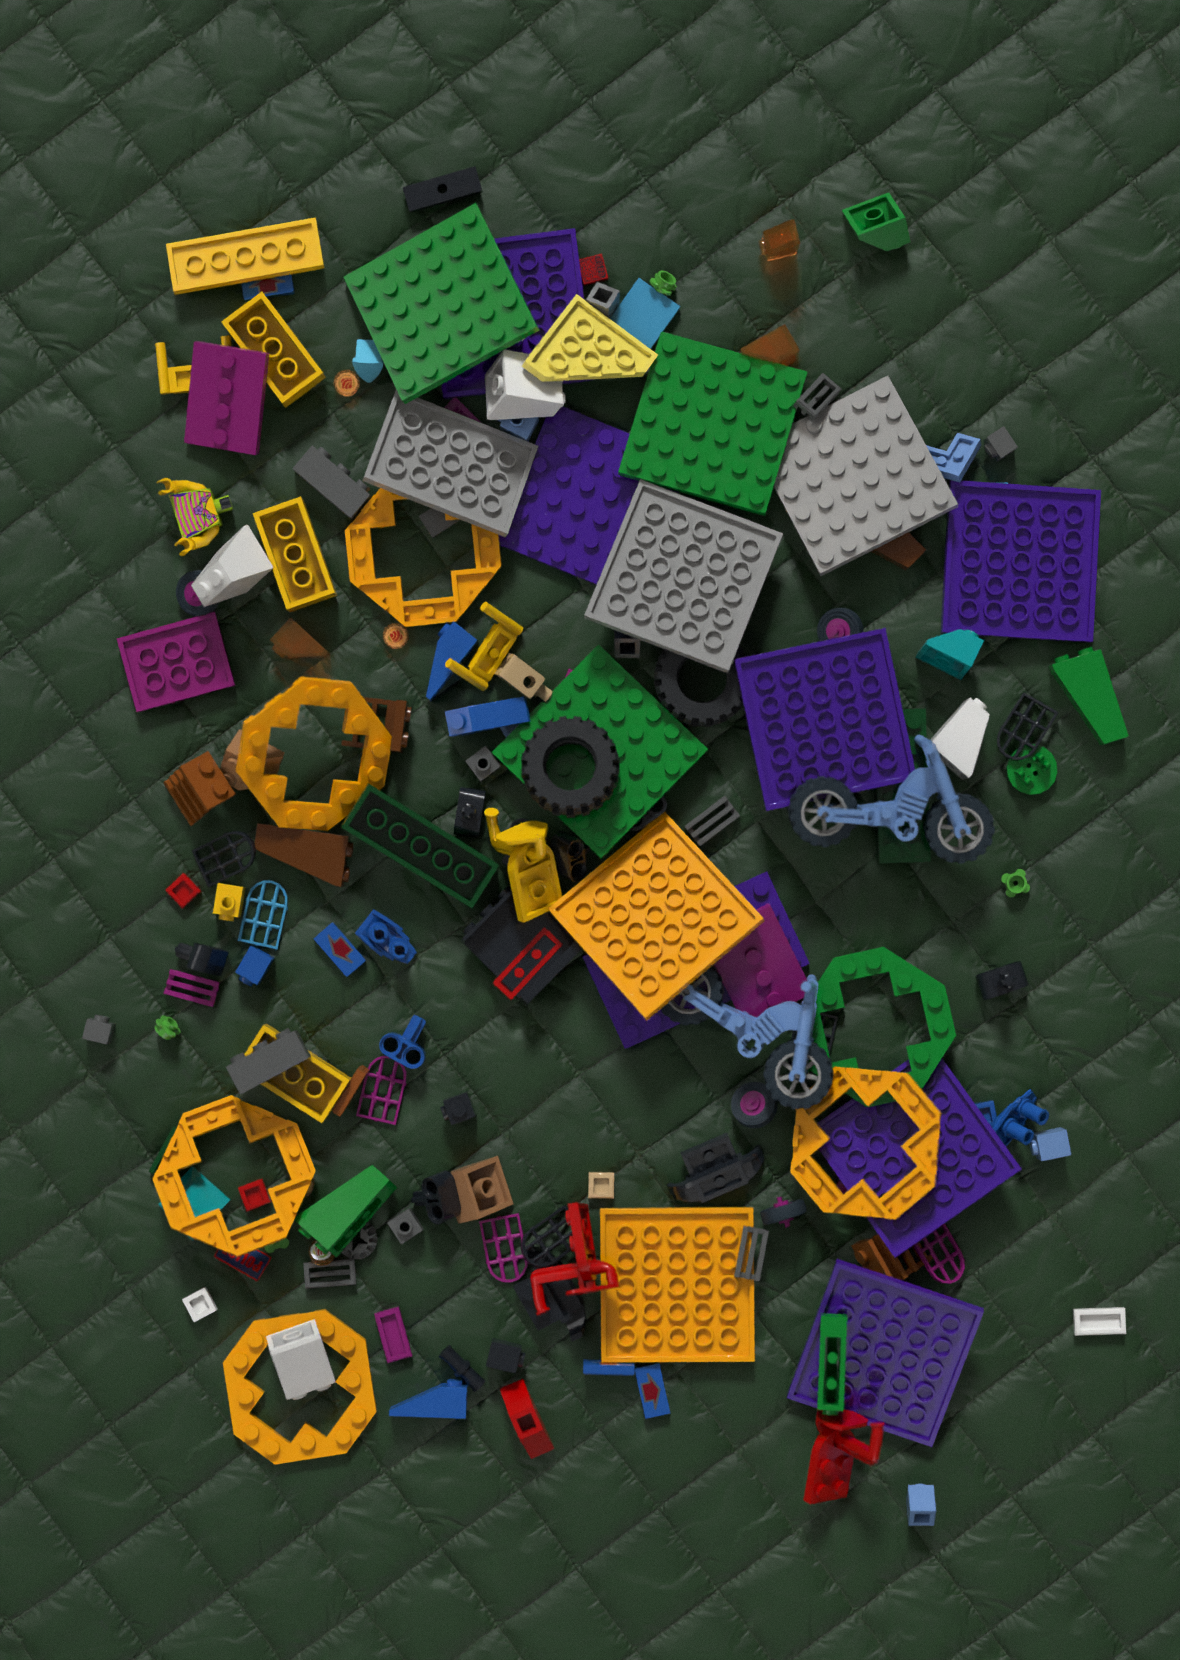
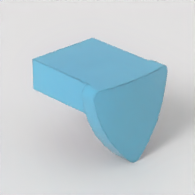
M357 339L356 355L353 358L352 364L357 374L367 383L372 382L380 374L383 360L373 340Z

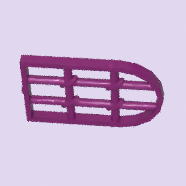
M383 1055L375 1058L368 1066V1069H370L377 1060H380L378 1072L376 1071L375 1074L368 1071L365 1076L356 1116L396 1125L404 1087L406 1086V1070L404 1065L395 1061L392 1075L390 1077L381 1075L385 1058H389ZM398 1064L402 1067L404 1073L403 1080L395 1078ZM368 1076L376 1078L374 1091L371 1095L364 1093ZM382 1080L390 1081L385 1098L377 1096L379 1083ZM395 1083L402 1084L399 1101L390 1099L393 1084L395 1085ZM363 1097L371 1099L368 1116L359 1114ZM377 1101L385 1102L381 1119L372 1117L374 1104ZM390 1104L397 1105L394 1122L385 1120Z
M519 1213L480 1220L479 1224L486 1255V1264L491 1275L501 1282L519 1280L525 1274L528 1262L525 1260V1267L519 1275L517 1262L518 1259H523L524 1257L523 1255H515L513 1245L514 1238L521 1237V1240L523 1238ZM517 1216L520 1233L511 1234L508 1218ZM505 1219L506 1236L498 1237L495 1221ZM491 1222L493 1231L491 1239L485 1240L482 1223ZM509 1240L510 1257L502 1258L499 1246L500 1241ZM495 1242L497 1260L489 1261L486 1244ZM513 1261L515 1278L506 1279L503 1267L505 1265L504 1262ZM499 1263L501 1278L492 1271L490 1265Z
M944 1224L941 1227L945 1233L939 1236L935 1230L933 1232L935 1238L929 1243L925 1237L922 1239L924 1247L920 1249L918 1244H915L914 1248L935 1281L941 1284H951L958 1281L965 1269V1260L960 1248ZM946 1236L955 1249V1252L951 1255L943 1243V1238ZM937 1242L940 1244L946 1257L941 1262L933 1251V1245ZM927 1249L935 1260V1266L932 1268L923 1254ZM958 1255L960 1260V1270L954 1262L953 1257ZM948 1261L957 1274L953 1280H950L943 1268V1264ZM939 1268L946 1281L938 1278L933 1271Z

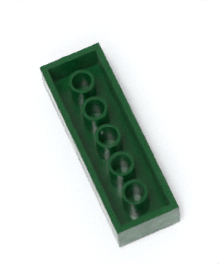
M926 708L903 709L915 769L928 768L923 748L914 741L917 735L927 738ZM903 782L874 788L875 803L877 801H893L899 786ZM929 799L921 819L917 818L916 820L918 832L912 840L902 841L896 837L890 827L876 826L877 864L931 862L930 846L924 835V822H926V814L929 811ZM904 821V825L898 826V829L902 831L904 826L908 827V823Z
M367 783L341 825V828L470 908L474 907L499 867V864L369 783Z

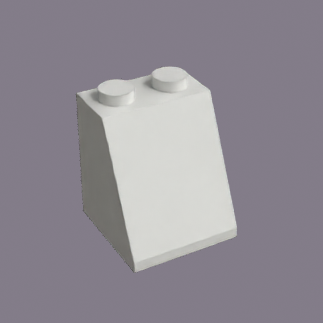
M503 350L485 374L487 419L501 420L554 416L565 403V393L562 391L563 381L542 382L522 367L530 354Z
M245 525L215 553L191 586L203 606L206 607L247 593L274 567L250 527Z
M968 698L963 701L931 738V741L936 745L941 761L962 780L969 778L973 773L990 715L985 711L987 706L977 698L974 700Z
M315 1319L266 1336L269 1350L287 1400L291 1398L293 1400L301 1399L310 1391H323L330 1388L331 1384L336 1383Z

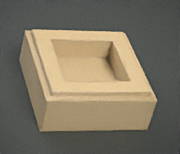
M589 1172L588 1198L614 1199V1172Z

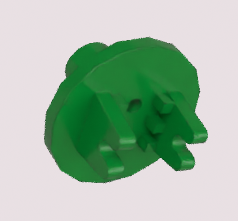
M1025 745L1018 757L1029 754L1032 749ZM1039 745L1038 749L1029 758L1022 761L1009 759L1006 765L1007 777L1011 785L1019 792L1027 795L1040 794L1048 790L1055 782L1058 772L1057 762L1052 753Z

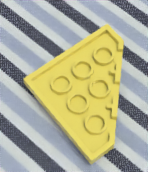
M576 294L524 361L522 367L542 382L643 377L658 354Z

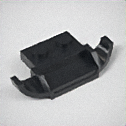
M726 1132L680 1152L689 1175L685 1176V1181L676 1184L668 1183L666 1185L671 1196L677 1200L704 1203L748 1184V1181L760 1169L764 1161V1154L760 1144L743 1156L741 1152L736 1154Z
M534 1246L527 1250L526 1253L532 1260L542 1253L543 1249ZM543 1256L535 1263L547 1264L550 1260L547 1256ZM559 1259L555 1264H551L547 1267L563 1265V1263ZM533 1266L534 1269L532 1270V1272L536 1269H541L542 1267ZM530 1276L513 1286L538 1331L560 1320L562 1324H566L572 1342L584 1335L586 1325L585 1302L581 1295H566V1291L577 1289L572 1279L543 1284L545 1302L547 1307H550V1310L539 1316L536 1315L537 1311L534 1305Z

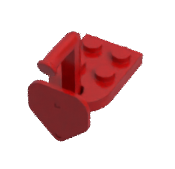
M578 1202L568 1204L569 1210L565 1213L567 1224L572 1228L573 1236L569 1237L572 1252L575 1251L577 1263L536 1269L530 1276L537 1316L550 1310V1307H547L545 1302L544 1283L578 1278L580 1289L566 1291V1295L569 1296L619 1288L616 1269L607 1262L596 1260L588 1204ZM606 1273L608 1285L596 1286L595 1281L592 1280H596L597 1274Z
M845 1409L844 1411H838V1415L822 1414L823 1410H817L816 1427L820 1434L812 1448L803 1501L815 1504L846 1498L854 1457L868 1465H874L878 1462L883 1439V1426H885L884 1422L870 1423L872 1432L870 1445L868 1446L855 1439L853 1433L849 1430L867 1426L868 1419Z

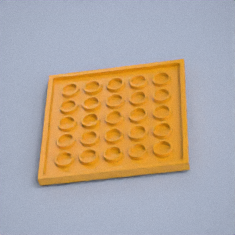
M666 812L647 825L548 908L554 918L646 1021L764 922V918Z
M753 1207L600 1208V1261L607 1262L616 1269L619 1281V1288L601 1291V1362H755L754 1280L734 1277L743 1225L754 1227ZM752 1232L747 1234L741 1272L746 1271ZM754 1258L751 1269L752 1274H754ZM606 1273L601 1274V1285H608Z

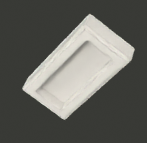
M1125 1308L1073 1309L1074 1335L1126 1334Z

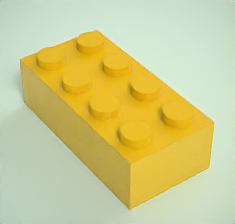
M260 292L221 321L240 348L269 353L266 383L285 408L326 378L322 370L263 292Z
M301 496L253 513L267 556L274 567L272 570L284 604L289 612L337 596L306 505Z
M264 1024L244 1054L245 1057L254 1052L253 1046L265 1040L268 1044L276 1041L275 1035L280 1032L270 1025ZM309 1051L310 1058L261 1083L264 1087L320 1123H323L347 1087L351 1077Z

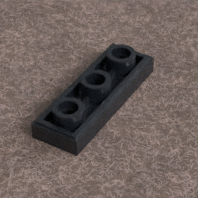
M476 166L402 187L410 213L483 192ZM441 187L447 188V192L444 194L439 193L438 190Z

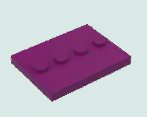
M201 341L194 342L184 443L251 455L259 454L269 353Z
M216 612L117 638L136 712L146 711L236 686Z
M769 903L756 909L764 918V922L714 964L717 972L722 977V982L735 1008L740 1011H746L755 1017L760 1016L766 1009L786 1001L796 1002L804 998L805 991L801 989V984L807 981Z

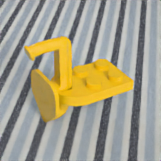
M487 808L484 811V815L486 816L491 845L497 852L510 855L508 875L517 919L525 923L548 912V908L562 897L554 854L545 841L548 824L540 821H527L500 833L497 818L499 811L496 808Z

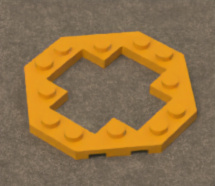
M380 488L345 530L350 582L405 627L457 622L502 567L499 535L472 524L476 568L451 571L453 596L404 601L401 576L376 579L371 529L396 526L394 501L407 500V498ZM445 514L446 521L460 520Z
M300 677L283 694H278L264 705V709L243 722L235 772L279 827L328 831L348 815L367 783L379 790L385 785L392 736L350 681ZM300 704L345 708L342 731L345 734L365 735L358 780L333 779L329 804L284 800L287 777L285 775L263 774L271 727L296 729Z
M834 1067L833 1081L827 1095L818 1104L810 1108L795 1109L793 1158L790 1172L823 1212L897 1219L936 1186L941 1112L909 1073ZM850 1088L855 1090L867 1106H870L885 1092L889 1091L920 1128L915 1135L901 1146L917 1167L881 1198L877 1196L864 1179L860 1180L848 1192L843 1194L812 1157L817 1150L830 1140L829 1136L815 1121V1118Z
M230 1095L183 1113L163 1155V1159L156 1170L153 1183L171 1229L233 1256L240 1257L286 1239L316 1170L297 1123L288 1119L285 1120L274 1115L272 1112L258 1106H253ZM241 1121L249 1144L274 1135L291 1180L268 1189L276 1214L228 1232L219 1208L197 1217L194 1216L178 1171L201 1162L193 1138Z
M326 1309L254 1320L223 1362L234 1435L273 1464L346 1454L377 1412L366 1339ZM315 1319L322 1341L350 1361L335 1382L354 1395L355 1398L327 1436L305 1422L290 1442L250 1412L265 1391L247 1379L245 1375L268 1345L266 1336Z

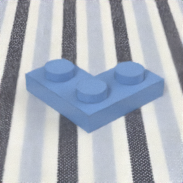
M957 433L947 451L927 446L942 476L945 479L960 483L981 447V440Z

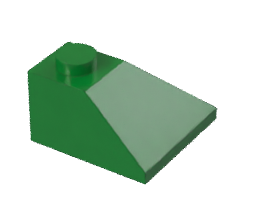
M889 192L842 210L845 219L858 240L885 251L898 249L902 245L911 242L906 218Z

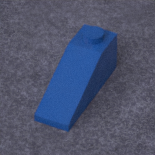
M454 621L451 625L446 623L438 633L440 639L437 642L426 694L427 699L430 701L434 699L454 673L445 667L446 661L451 658L461 665L478 643L476 638Z
M526 696L445 711L449 737L464 736L530 722Z
M448 1379L447 1383H441L391 1406L389 1416L466 1419L468 1385L462 1384L460 1379Z

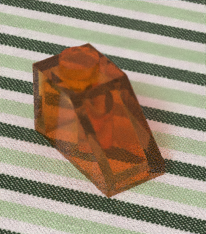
M794 219L763 231L762 239L758 240L761 255L766 254L767 261L797 254L800 240Z
M785 324L740 349L742 355L785 366L794 363L797 360L796 356L800 352Z
M291 617L270 639L275 644L272 649L282 658L285 655L290 659L327 658L330 655Z

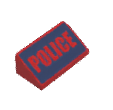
M217 1249L214 1254L216 1259L255 1281L260 1280L272 1258L258 1249L240 1257L233 1256L220 1249Z

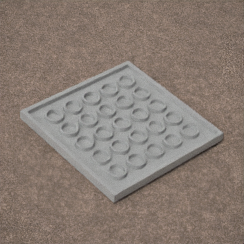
M889 376L827 406L813 422L809 420L810 416H807L792 424L774 489L820 576L958 507L956 499Z
M640 479L584 618L728 673L783 533Z

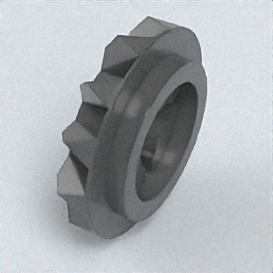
M369 1222L360 1231V1238L364 1239L367 1243H358L355 1249H352L353 1240H351L341 1252L350 1259L361 1260L374 1251L377 1244V1233Z

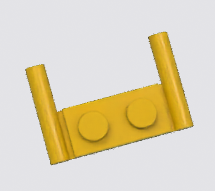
M221 336V345L232 347L231 336ZM165 342L155 343L160 394L189 393L192 365L168 368Z
M487 602L481 605L480 610L496 620L498 624L494 623L467 667L470 669L468 670L451 658L445 663V667L481 691L487 689L488 682L492 679L517 639L516 637L523 632L521 625Z

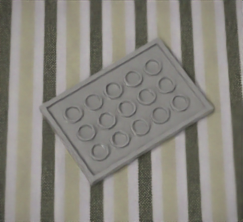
M396 389L362 481L506 538L538 446L420 398L404 404Z

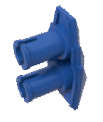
M374 909L355 932L381 957L384 955L392 961L396 959L408 964L417 953L409 942L410 938L402 932L403 928Z
M1031 1089L1021 1097H1018L1013 1103H1010L994 1122L992 1128L1005 1146L1013 1138L1024 1145L1031 1143L1034 1132L1024 1127L1027 1118L1038 1125H1044L1049 1118V1112L1046 1109L1034 1105L1037 1097Z

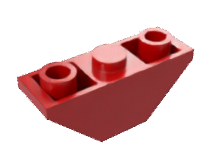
M519 1379L500 1388L509 1417L530 1458L533 1459L553 1450V1443L524 1379Z

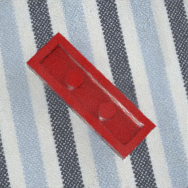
M544 927L492 984L511 1001L563 944ZM545 934L556 945L511 992L501 982L502 979ZM534 949L531 955L534 959H539L542 953L539 949ZM516 968L514 975L517 978H521L524 976V970Z

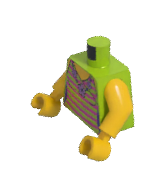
M163 478L157 481V484L163 483L166 487V490L158 492L159 495L172 493L169 494L182 535V538L175 543V546L183 545L185 547V550L181 551L179 555L185 556L190 550H196L209 545L219 533V527L223 525L220 514L233 510L229 495L215 499L213 492L203 484L188 480L171 481L169 478Z

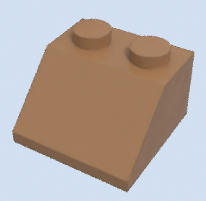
M240 729L226 749L220 767L230 786L239 791L249 789L235 772L242 734ZM268 744L263 774L277 775L285 752Z
M498 1156L450 1172L455 1179L461 1204V1213L456 1217L458 1224L480 1219L513 1205Z

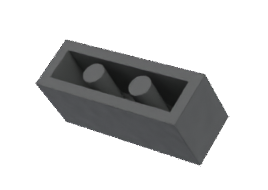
M311 446L292 469L353 521L372 498L368 493L370 488L360 479L357 482L349 477L351 472L341 463L337 466L329 460L332 456L322 447L317 450Z
M287 1028L275 1035L276 1041L268 1044L265 1040L253 1046L254 1052L246 1057L242 1052L229 1059L232 1064L227 1066L226 1069L240 1094L311 1057L297 1030L291 1032Z

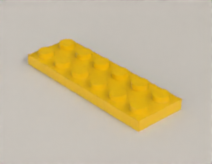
M316 217L166 244L175 295L324 269Z

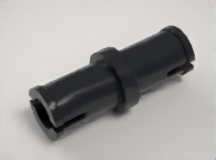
M448 1345L439 1354L438 1357L454 1371L453 1374L456 1377H460L473 1392L479 1390L486 1380L470 1366L471 1362L468 1359L464 1360L451 1345Z

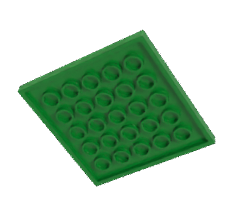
M476 203L344 276L347 286L404 404L411 402L539 331L525 299Z
M661 332L655 350L658 356L650 366L618 475L638 481L641 479L659 487L765 516L797 409L793 405L801 397L807 371Z
M598 645L552 691L553 693L546 702L542 701L529 714L530 722L519 724L492 751V754L525 785L521 772L522 753L525 751L527 740H531L533 732L537 728H543L545 722L549 720L554 722L563 716H566L567 719H573L574 716L582 717L584 721L591 720L596 723V726L603 728L608 733L609 738L615 743L619 756V781L617 787L612 792L613 795L603 803L600 809L590 811L589 815H575V818H567V815L557 816L602 859L708 751V748ZM567 744L558 747L550 754L547 760L546 771L551 782L558 788L576 790L587 785L592 779L595 771V762L591 753L583 746Z

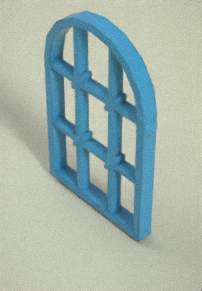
M264 880L256 883L250 889L246 898L238 941L278 949L286 911L288 910V896L285 889L279 883ZM266 883L276 885L271 902L263 900ZM262 884L260 896L257 899L252 898L253 890ZM279 889L283 891L285 896V905L276 903ZM250 901L258 903L253 920L246 918ZM263 904L271 906L269 919L266 923L258 921ZM277 907L284 909L280 926L272 924L274 911ZM245 922L253 924L250 941L241 939ZM258 925L267 927L263 943L254 942ZM272 928L279 930L276 946L267 944Z

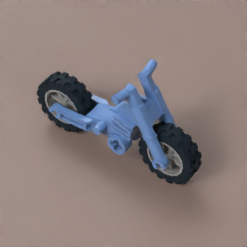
M917 735L914 741L923 748L928 768H918L912 771L901 786H899L893 801H877L876 803L857 805L853 793L844 783L832 777L818 776L817 778L806 780L802 785L800 784L796 788L795 793L791 795L788 806L789 821L794 831L803 841L813 846L829 847V845L841 843V840L849 837L856 824L888 826L898 839L910 841L917 835L918 826L916 820L917 818L921 819L929 797L934 793H938L937 799H940V801L934 802L931 810L926 814V822H924L925 839L930 848L940 858L951 863L957 862L958 864H963L969 860L974 861L980 854L983 855L987 851L988 845L992 844L995 827L993 826L994 820L992 815L980 800L969 794L954 792L935 743L922 735ZM827 793L825 801L818 800L816 795ZM832 795L835 796L840 803H829ZM812 797L815 801L813 808L805 807ZM804 812L816 813V815L807 823ZM968 812L973 814L976 820L966 823L965 819ZM945 817H947L948 824H942ZM819 818L822 820V830L811 827ZM904 821H906L908 823V827L904 826L902 828V831H900L898 829V826H903ZM826 822L837 823L835 826L827 829ZM978 825L977 833L974 836L971 834L970 827ZM940 828L949 829L951 833L943 839ZM966 835L972 841L963 846L962 837ZM954 836L958 839V847L948 844Z
M712 965L700 975L702 977L697 982L693 981L678 994L684 996L680 1006L672 999L661 1008V1012L668 1016L671 1021L682 1023V1025H695L710 1017L713 1018L721 1026L736 1034L738 1050L741 1055L747 1058L758 1055L765 1043L768 1045L781 1033L787 1030H797L796 1040H789L779 1045L767 1059L764 1071L767 1090L771 1093L772 1098L780 1102L782 1106L792 1107L791 1109H807L818 1104L831 1088L834 1076L832 1061L827 1056L826 1051L817 1046L818 1044L814 1043L812 1038L819 985L815 975H809L807 981L801 984V989L805 991L801 1005L793 1001H786L766 1009L760 1016L755 1017L746 1011H740L722 1002L724 993L723 980L716 967ZM704 980L707 984L708 992L699 986ZM686 1001H688V1002H690L691 1004H693V1005L695 1006V1008H694V1009H686V1008H684V1006H685V1004H686ZM753 1038L756 1043L754 1047L749 1049L746 1045ZM794 1056L793 1065L791 1066L785 1060ZM814 1064L817 1068L818 1076L808 1074V1069ZM784 1065L791 1071L790 1074L780 1076L781 1066ZM805 1078L817 1080L810 1090L805 1082ZM789 1079L793 1081L790 1090L783 1085L782 1080ZM797 1082L801 1083L805 1092H793Z

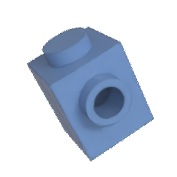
M539 417L501 419L498 421L501 422V430L529 441L539 422Z
M1061 1127L1035 1132L1033 1140L1029 1144L1032 1155H1036V1158L1040 1161L1071 1155L1067 1130Z
M908 1485L906 1496L908 1526H934L936 1514L934 1485Z

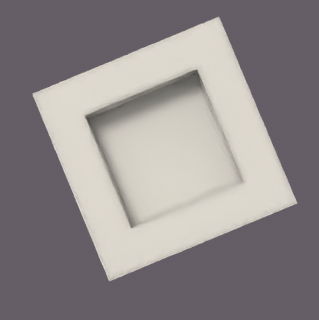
M206 1287L182 1299L193 1322L218 1309Z

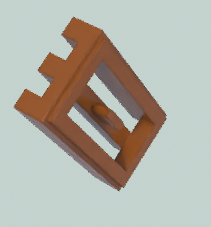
M363 1065L358 1067L334 1106L333 1113L338 1116L344 1113L370 1069Z

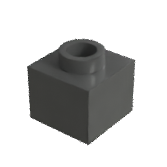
M596 282L586 301L610 319L619 305L620 291Z
M1004 426L984 440L986 453L991 459L995 457L997 462L1018 448Z
M486 746L466 760V763L481 782L501 768ZM480 759H486L488 761V765L486 768H480L478 766V762Z
M95 1014L94 1018L86 1020L82 1039L106 1045L110 1044L115 1023L109 1022V1017Z
M410 1207L388 1221V1225L401 1244L424 1229ZM407 1222L410 1229L403 1231L400 1228V1224Z

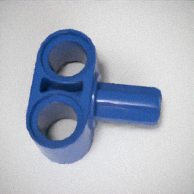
M413 1015L403 1035L388 1033L381 1038L379 1043L381 1052L408 1068L415 1069L420 1067L425 1061L426 1053L416 1041L426 1021L417 1015ZM392 1037L397 1040L398 1049L391 1052L385 1048V1040ZM417 1050L421 1055L420 1061L415 1064L410 1063L407 1059L408 1051Z

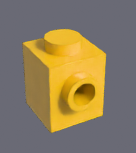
M218 883L213 909L214 914H219L218 919L234 922V917H241L246 887Z

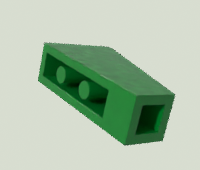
M1093 647L1078 651L1079 656L1071 659L1068 654L1055 658V664L1048 666L1050 672L1098 743L1103 745L1129 737L1101 649L1094 651Z
M371 1165L297 1215L294 1219L300 1225L297 1230L308 1240L314 1237L317 1240L315 1246L325 1255L331 1252L337 1257L398 1187Z
M821 1313L817 1410H823L822 1414L838 1415V1411H844L847 1314Z

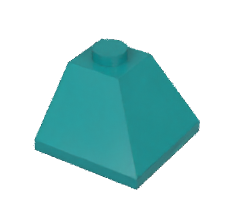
M959 629L928 639L915 658L961 680L972 667L984 640L980 639L979 635L971 630L964 631Z
M194 1166L181 1178L195 1217L218 1208L221 1211L231 1200ZM160 1202L158 1205H159V1206L162 1208V1210L164 1211V1209H163V1207H162V1204H161V1202Z

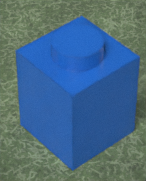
M252 945L249 947L235 973L240 975L239 980L251 987L253 983L259 985L275 958Z

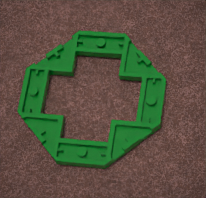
M885 947L834 957L818 981L817 1007L812 1034L813 1042L818 1044L817 1046L821 1049L823 1048L830 1058L820 1013L845 1008L840 983L889 972L895 997L920 992L931 1041L906 1046L911 1066V1072L907 1073L923 1089L956 1037L945 985ZM856 1057L832 1062V1068L846 1067L859 1069ZM814 1064L808 1070L818 1076L817 1068ZM850 1088L845 1093L867 1108L896 1102L889 1091L885 1092L870 1106L865 1104L853 1088Z

